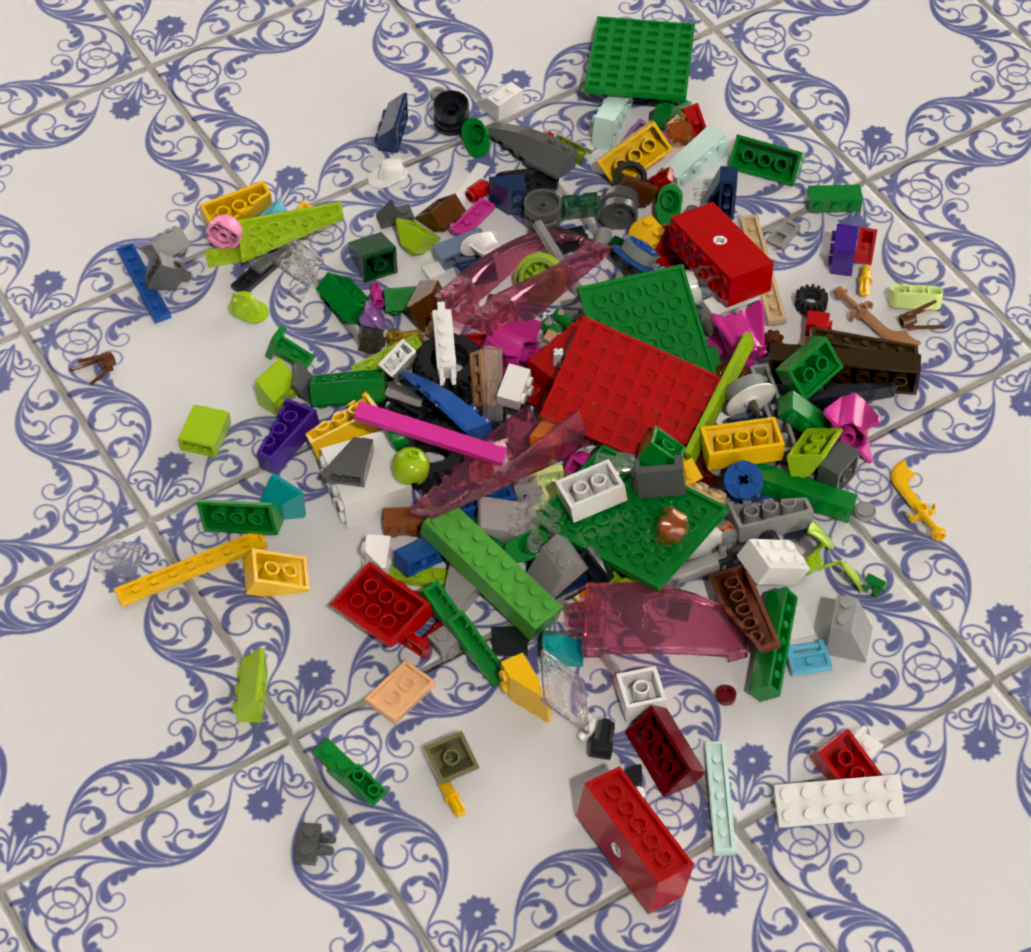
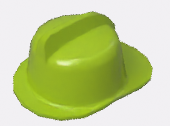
M248 291L233 292L232 299L228 305V311L231 315L248 323H260L267 319L269 315L268 307L263 302L255 299L252 293Z

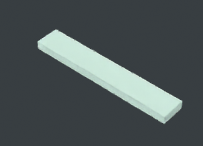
M706 741L704 742L714 856L736 855L726 742Z

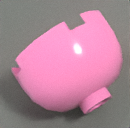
M225 214L213 218L206 229V233L209 235L208 240L221 249L231 247L230 249L236 248L243 234L240 222L234 217Z

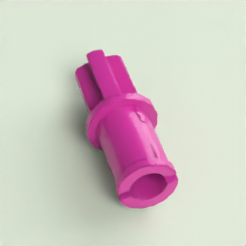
M373 282L370 287V298L373 300L376 308H381L385 304L384 292L379 283L375 284Z

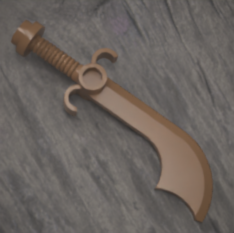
M838 286L834 290L837 300L843 299L853 308L849 314L851 322H853L855 316L857 320H864L884 339L914 345L921 344L919 340L912 338L906 329L893 331L883 325L868 311V307L872 309L874 305L871 301L858 304L847 294L848 289L845 286Z

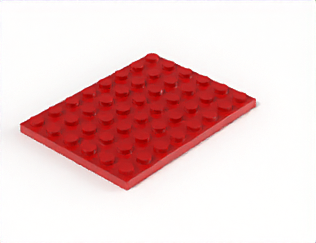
M583 316L539 417L596 443L604 444L620 453L637 458L641 441L655 425L687 447L722 377Z

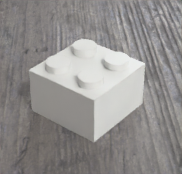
M656 666L616 674L615 688L626 721L638 719L652 705L666 708L667 698Z

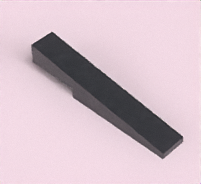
M898 383L827 384L823 391H816L807 401L819 410H823L840 397L850 393H857L866 402L891 398L895 395Z

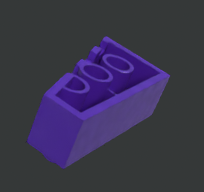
M288 398L285 399L283 408L279 410L275 423H272L269 435L265 436L257 451L260 468L276 475L307 441L305 434L320 424L316 409Z

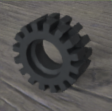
M806 284L805 288L801 286L800 290H797L795 308L797 312L800 311L801 315L805 313V317H807L808 310L825 312L827 309L828 293L825 292L824 288L820 289L821 286L819 285L814 287L815 284H811V287H809V284ZM807 299H814V300H816L817 302L811 303V302H808V301H806V300H807Z

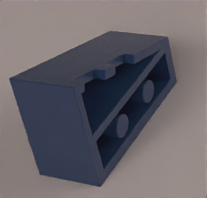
M720 166L701 199L700 206L714 202L730 219L734 220L738 167Z

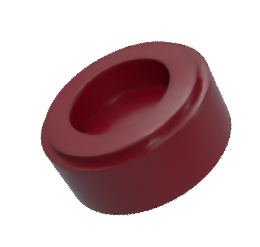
M730 685L718 687L716 691L717 702L723 706L732 705L736 701L737 693L735 688Z

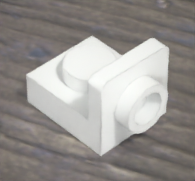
M865 725L860 730L856 729L852 733L871 760L883 749L881 743L867 734V727Z

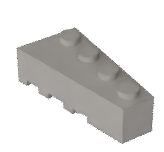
M807 497L781 499V502H774L771 499L763 500L762 503H751V500L743 501V504H734V501L726 502V506L729 508L726 519L733 523L738 534L737 542L739 545L747 543L749 539H759V536L768 530H774L777 535L807 529L813 521L814 510Z

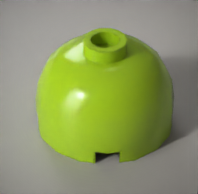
M405 447L395 454L390 470L393 472V477L400 483L411 485L418 482V484H421L428 477L430 462L425 452L421 449Z

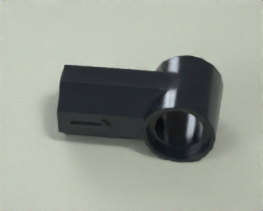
M603 718L597 721L595 737L592 739L590 757L611 760L615 723L610 719Z

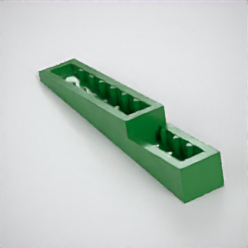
M438 579L422 589L418 595L430 603L434 615L458 640L459 646L491 686L495 687L501 682L499 675L501 662L465 612L458 609Z

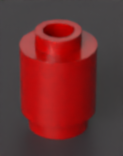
M479 179L469 186L467 191H465L467 200L474 203L481 197L487 196L489 194V182Z

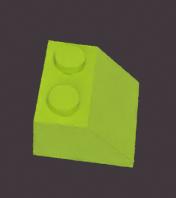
M280 358L255 380L258 405L274 415L283 408L286 398L292 399L298 395L291 387L293 373Z

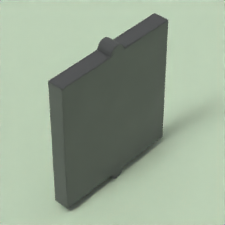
M295 361L291 387L300 397L311 404L309 384L313 375L299 361Z

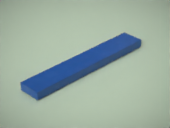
M130 243L116 248L117 254L154 324L172 318L159 291L148 289L144 278L147 268L134 244Z

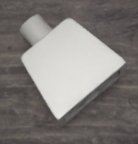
M402 339L378 365L392 378L397 379L401 376L400 372L402 370L405 371L414 362L416 350Z

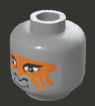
M722 520L716 527L723 532L722 543H725L727 549H730L736 545L738 534L731 521Z

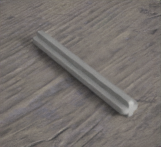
M541 220L536 221L533 224L535 231L550 255L554 256L561 263L567 283L575 296L579 297L576 289L582 285Z

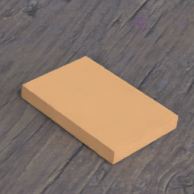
M404 660L364 701L368 706L396 725L436 686V681L407 660Z

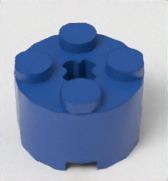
M740 460L727 469L724 476V484L732 499L738 502L749 500L752 502L760 497L764 490V479L760 469L755 464ZM747 478L748 484L743 483L740 485V481Z

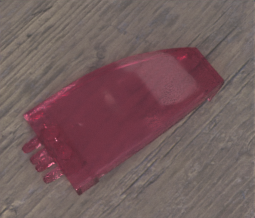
M636 582L586 583L585 601L572 602L569 605V609L573 612L569 614L568 625L570 628L575 629L568 630V637L582 638L583 658H600L604 654H680L727 657L728 663L748 658V637L719 603L693 592L664 586L657 592L642 583Z

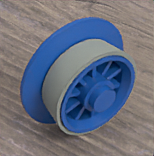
M627 235L622 246L616 244L613 246V250L627 262V265L621 272L624 277L629 275L633 267L642 272L655 270L652 265L660 256L644 240Z

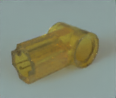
M397 328L389 329L386 335V348L415 333L423 344L422 330L402 332Z

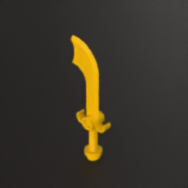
M906 460L900 461L892 469L891 479L894 486L916 512L915 516L908 512L907 519L910 522L924 521L932 531L930 534L932 539L942 541L946 537V530L943 526H937L930 517L936 513V504L933 503L932 509H928V505L920 501L909 486L910 479L915 477L916 473L908 468Z

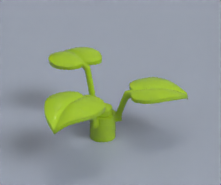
M812 521L809 524L807 534L813 535L822 543L813 553L804 558L810 568L807 574L810 575L816 569L821 571L831 566L840 565L856 583L860 594L862 592L860 577L846 561L838 560L825 565L821 564L824 561L818 553L825 546L832 550L834 544L815 521Z

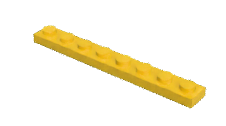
M248 533L114 588V592L120 605L125 607L244 558L251 548L263 550L268 548V545L262 534Z

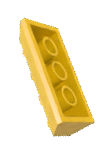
M650 120L595 161L612 185L615 186L613 174L620 163L632 160L640 163L646 170L674 149L656 123ZM627 167L621 172L633 177L640 174L633 167Z
M775 417L700 427L703 457L708 471L729 468L740 460L749 461L753 464L783 460L785 443Z

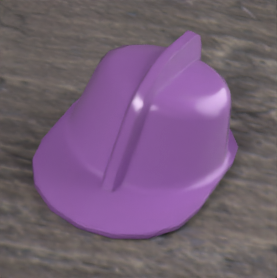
M367 300L365 309L358 318L362 333L376 334L381 330L385 331L386 321L380 308L375 307L373 301Z

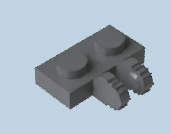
M300 822L294 864L316 866L317 855L331 856L335 851L331 846H319V844H335L337 837L328 833L321 834L322 824Z

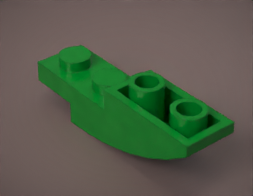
M329 738L313 750L312 754L327 768L326 772L350 793L373 807L388 793L359 763L355 764Z

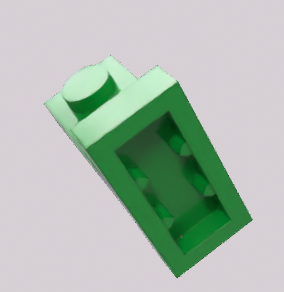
M281 325L272 336L265 357L271 360L276 354L294 365L295 361H299L308 369L315 356L284 337L287 328Z

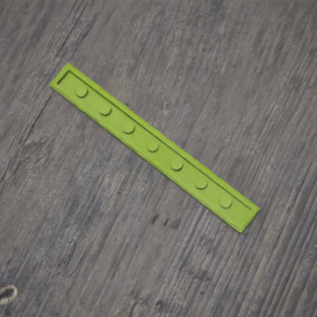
M749 332L743 334L686 447L685 456L687 459L692 458L696 462L702 450L700 427L715 424L727 400L725 390L731 383L737 380L755 345L752 334Z

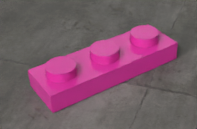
M481 197L450 227V233L458 236L476 229L495 210V204Z

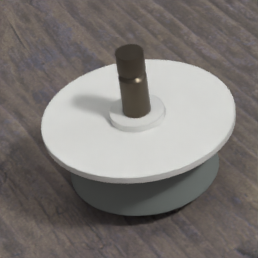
M760 374L745 375L735 380L725 390V396L729 400L726 411L729 415L733 416L752 410L756 419H761L764 416L760 408L771 401L776 389L772 384L765 383Z

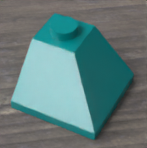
M273 473L260 502L281 505L284 520L304 518L306 516L303 491Z
M542 631L543 667H583V631Z

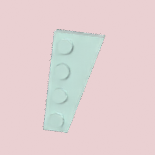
M607 96L603 100L602 106L598 107L597 114H594L592 117V124L594 125L593 147L610 150L613 147V141H616L618 137V130H621L624 119H626L631 109L633 97Z
M709 124L664 165L662 170L669 166L673 168L672 184L679 188L729 155L726 135L712 124Z

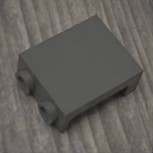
M674 455L675 464L640 467L639 459H635V466H632L631 470L632 478H636L634 479V491H638L639 499L686 495L683 456Z

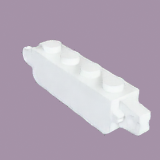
M437 302L438 310H432L438 379H440V386L444 385L445 378H450L452 385H456L457 371L451 309H445V302Z

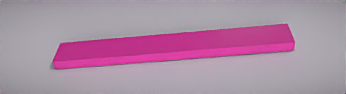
M361 401L358 403L353 420L501 467L507 450L505 447Z

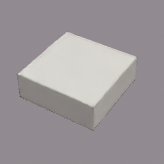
M438 261L422 267V272L428 280H439L446 277V272Z

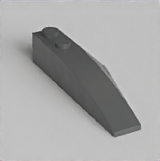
M493 122L486 126L491 138L495 141L503 142V147L506 149L511 148L515 156L525 159L524 162L527 165L554 179L575 168L579 150L570 144L560 141L557 137L531 128L508 123Z

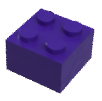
M837 224L836 231L832 230L831 241H834V243L830 244L829 254H833V256H829L828 266L831 267L830 274L852 276L858 226Z

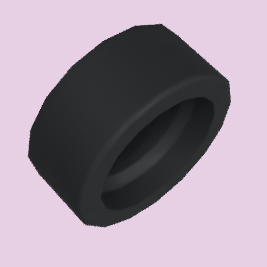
M632 160L620 163L613 174L614 183L617 185L621 172L627 167H633L639 171L640 179L647 182L645 168L640 163Z

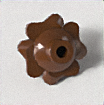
M769 329L767 333H764V344L767 350H770L771 342L783 343L784 336L780 334L779 330L773 331Z

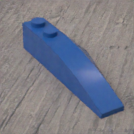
M403 370L400 372L419 393L465 435L485 441L494 431L490 426L492 422L485 415L479 416L478 413L480 411L473 404L467 405L451 391L433 381Z

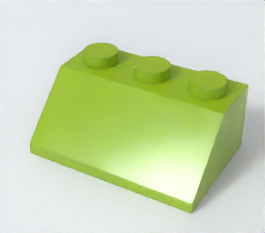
M806 428L787 455L791 477H809L831 450L843 432L842 428Z
M260 648L243 658L241 667L237 668V679L240 680L239 684L235 685L237 702H233V714L237 715L238 722H263L268 677L265 648Z

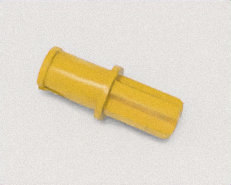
M869 265L861 267V275L858 279L859 293L862 297L869 295L870 285L872 284V267H869Z
M451 781L442 785L439 783L438 787L445 797L444 801L450 806L454 815L457 818L464 816L466 809L460 800V793L455 791Z

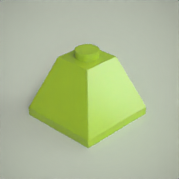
M401 218L396 219L401 245L407 248L406 252L414 256L416 254L424 255L432 248V245H435L441 239V237L415 221Z

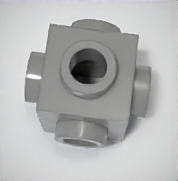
M536 476L516 480L514 484L516 501L522 502L529 507L536 506L543 496L542 487L538 485Z

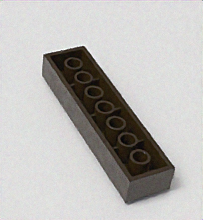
M771 342L768 365L775 384L783 385L775 369L802 345ZM833 347L843 368L821 388H824L827 384L897 382L898 387L895 394H917L921 374V354Z

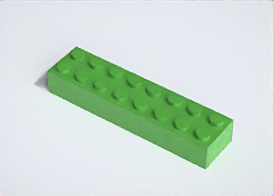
M453 501L447 503L423 522L420 534L530 641L559 618L563 607Z

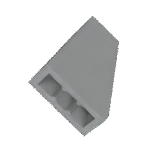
M449 565L445 590L458 609L466 613L481 593L454 566Z

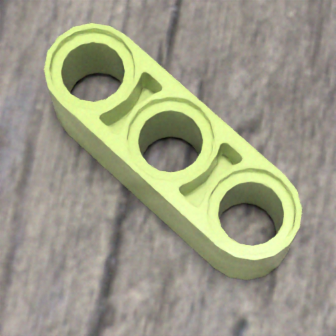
M895 284L891 286L889 305L893 308L916 309L936 300L935 304L923 310H938L942 305L944 291L938 286Z

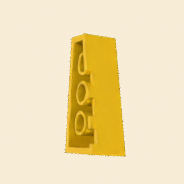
M263 180L199 205L201 219L207 228L210 221L218 215H230L237 220L255 217L272 205L271 192Z
M367 392L361 395L362 398L357 402L354 400L348 404L349 407L343 412L337 411L334 413L330 421L324 420L305 434L318 460L321 457V448L351 440L353 437L375 433L381 429L353 420L359 401L377 406Z

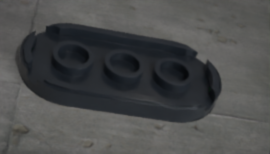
M535 168L502 171L495 175L524 174L526 195L536 189H550L555 192L559 187V178L554 179Z

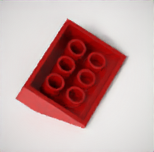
M371 562L330 603L332 608L389 648H392L419 630L433 615L428 601Z

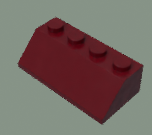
M652 705L625 731L663 797L693 786L706 773L667 708Z

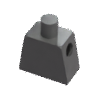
M158 252L144 278L150 290H176L181 281H190L191 273L185 271L183 262L180 259Z

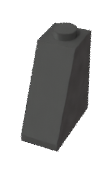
M353 437L326 467V483L365 488L374 454L373 439Z

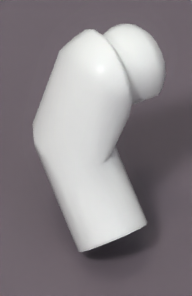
M588 714L584 718V723L587 725L576 735L583 743L594 733L597 727L598 719L594 718L592 714Z

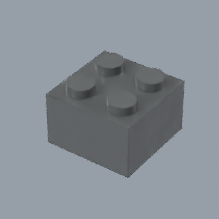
M840 440L836 446L833 445L828 455L819 464L815 479L818 482L843 490L856 475L860 451Z

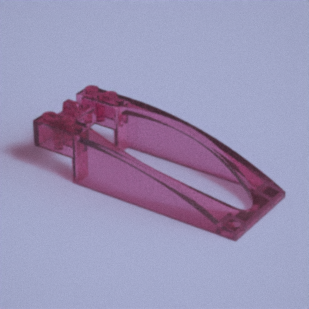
M561 226L547 228L555 242L563 244L565 241H579V244L582 246L556 265L498 292L483 306H479V301L510 276L526 256L537 253L545 246L536 231L528 233L494 249L456 276L433 296L436 308L438 310L437 302H445V309H451L453 320L488 336H492L505 324L535 319L613 251V248Z

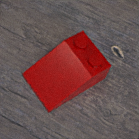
M849 728L837 733L809 755L819 771L828 780L883 776Z

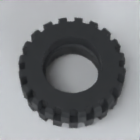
M453 333L456 364L464 368L457 371L456 385H452L450 378H445V383L442 387L459 396L460 382L463 383V380L471 382L470 353L482 348L471 338L467 339L465 335L461 334V336H458L457 333ZM433 336L430 341L426 340L422 344L423 346H420L417 350L416 358L414 359L415 374L440 385L436 369V351Z
M438 420L429 422L430 424L464 434L462 431H458V428L454 425L449 426L447 422L439 423ZM408 437L409 444L405 447H416L425 453L438 451L449 456L443 461L430 463L427 479L421 484H418V482L412 483L413 489L417 491L423 490L424 493H440L443 490L446 492L451 490V487L455 488L458 486L460 481L462 482L466 478L470 465L469 456Z

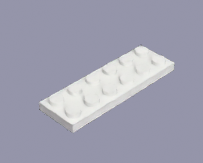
M900 774L773 786L778 828L906 817Z

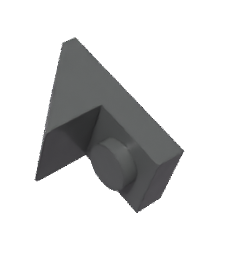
M392 199L376 214V219L381 229L396 226L397 218L414 221V214L409 204L395 207Z

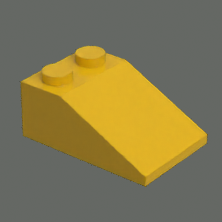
M251 548L243 560L246 594L267 597L309 592L310 590L306 556Z
M520 653L502 661L501 671H499L501 678L499 686L503 694L506 693L511 701L545 722H550L551 698L524 654Z

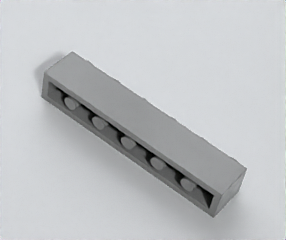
M768 363L750 366L749 374L756 373L762 375L764 382L772 384L776 389L774 397L762 408L764 409L765 418H776L785 443L783 460L777 461V463L788 465L787 455L796 444V439L790 424L778 416L780 395Z

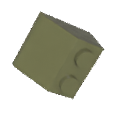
M462 731L424 747V757L440 785L480 768Z

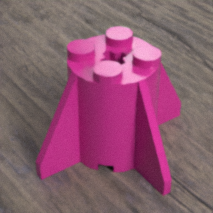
M760 299L746 310H738L739 314L734 315L731 312L726 316L714 313L711 315L718 331L706 339L707 344L717 346L718 354L729 362L745 332L752 334L755 345L744 365L745 369H749L750 366L755 365V362L768 356L767 348L764 344V304Z
M533 319L489 327L482 350L499 351L500 375L504 377L509 363L528 369L529 358L541 350L538 347L540 343L536 340L542 324L541 321Z
M850 393L840 397L826 407L823 414L830 421V428H842L843 430L834 445L836 446L840 440L859 450L860 455L870 464L873 457L868 440V429L880 424L881 418L857 393Z

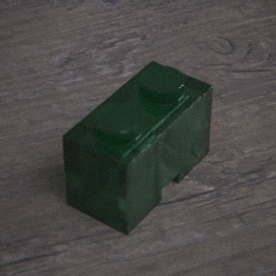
M597 192L583 193V195H563L561 199L562 220L596 217L600 209Z

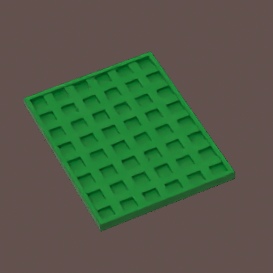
M597 16L584 93L686 102L695 24Z

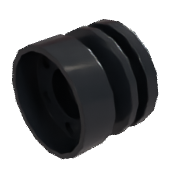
M447 90L435 97L433 111L436 130L446 136L462 134V126L469 119V101L465 94L455 90Z

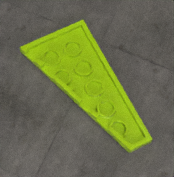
M341 201L238 220L243 232L239 242L242 263L344 219Z

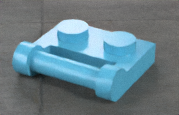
M824 638L817 639L816 642L789 645L787 661L792 677L832 670V663ZM817 649L819 650V651H812V652L794 654V653H797V652H804V651L817 650Z

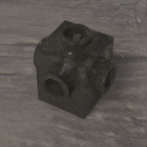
M362 325L358 340V351L376 354L381 351V347L385 348L386 337H384V329Z

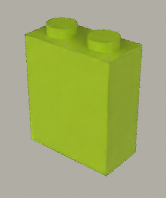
M193 405L178 437L180 450L216 458L231 425L230 413L206 406Z

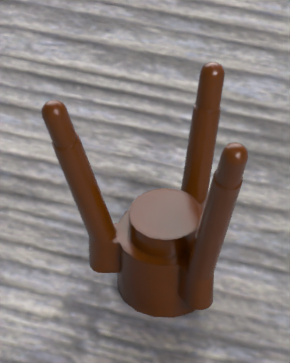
M933 300L912 311L900 314L899 323L903 329L908 328V331L915 329H944V325H914L917 323L916 315L926 311L923 309L935 304L937 301Z
M105 352L100 355L79 359V363H86L71 367L69 371L98 363L99 367L105 370L90 382V385H93L108 372L114 370L112 366L116 365V360L111 352Z

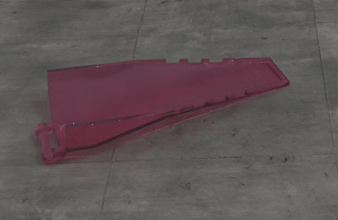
M526 404L482 439L483 441L507 448L502 467L465 455L463 457L464 462L460 465L456 464L452 468L453 472L449 476L445 475L439 486H433L410 509V512L412 514L437 518L569 458L571 454L578 451L582 446H589L591 440L585 438L587 429L579 410H575L531 446L529 435L538 426V422L530 405Z

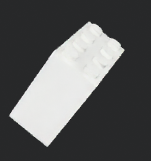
M381 430L360 437L373 439L374 454L365 488L326 483L328 493L334 496L332 497L334 507L339 508V519L341 523H345L347 529L383 519V508L413 507L412 485H406L397 481L392 475V470H390L391 462L397 452L387 430ZM351 440L321 448L319 462L322 467L320 472L323 480L326 479V467Z

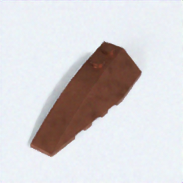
M740 564L709 574V580L720 606L761 653L781 648L780 641L753 578L744 565Z

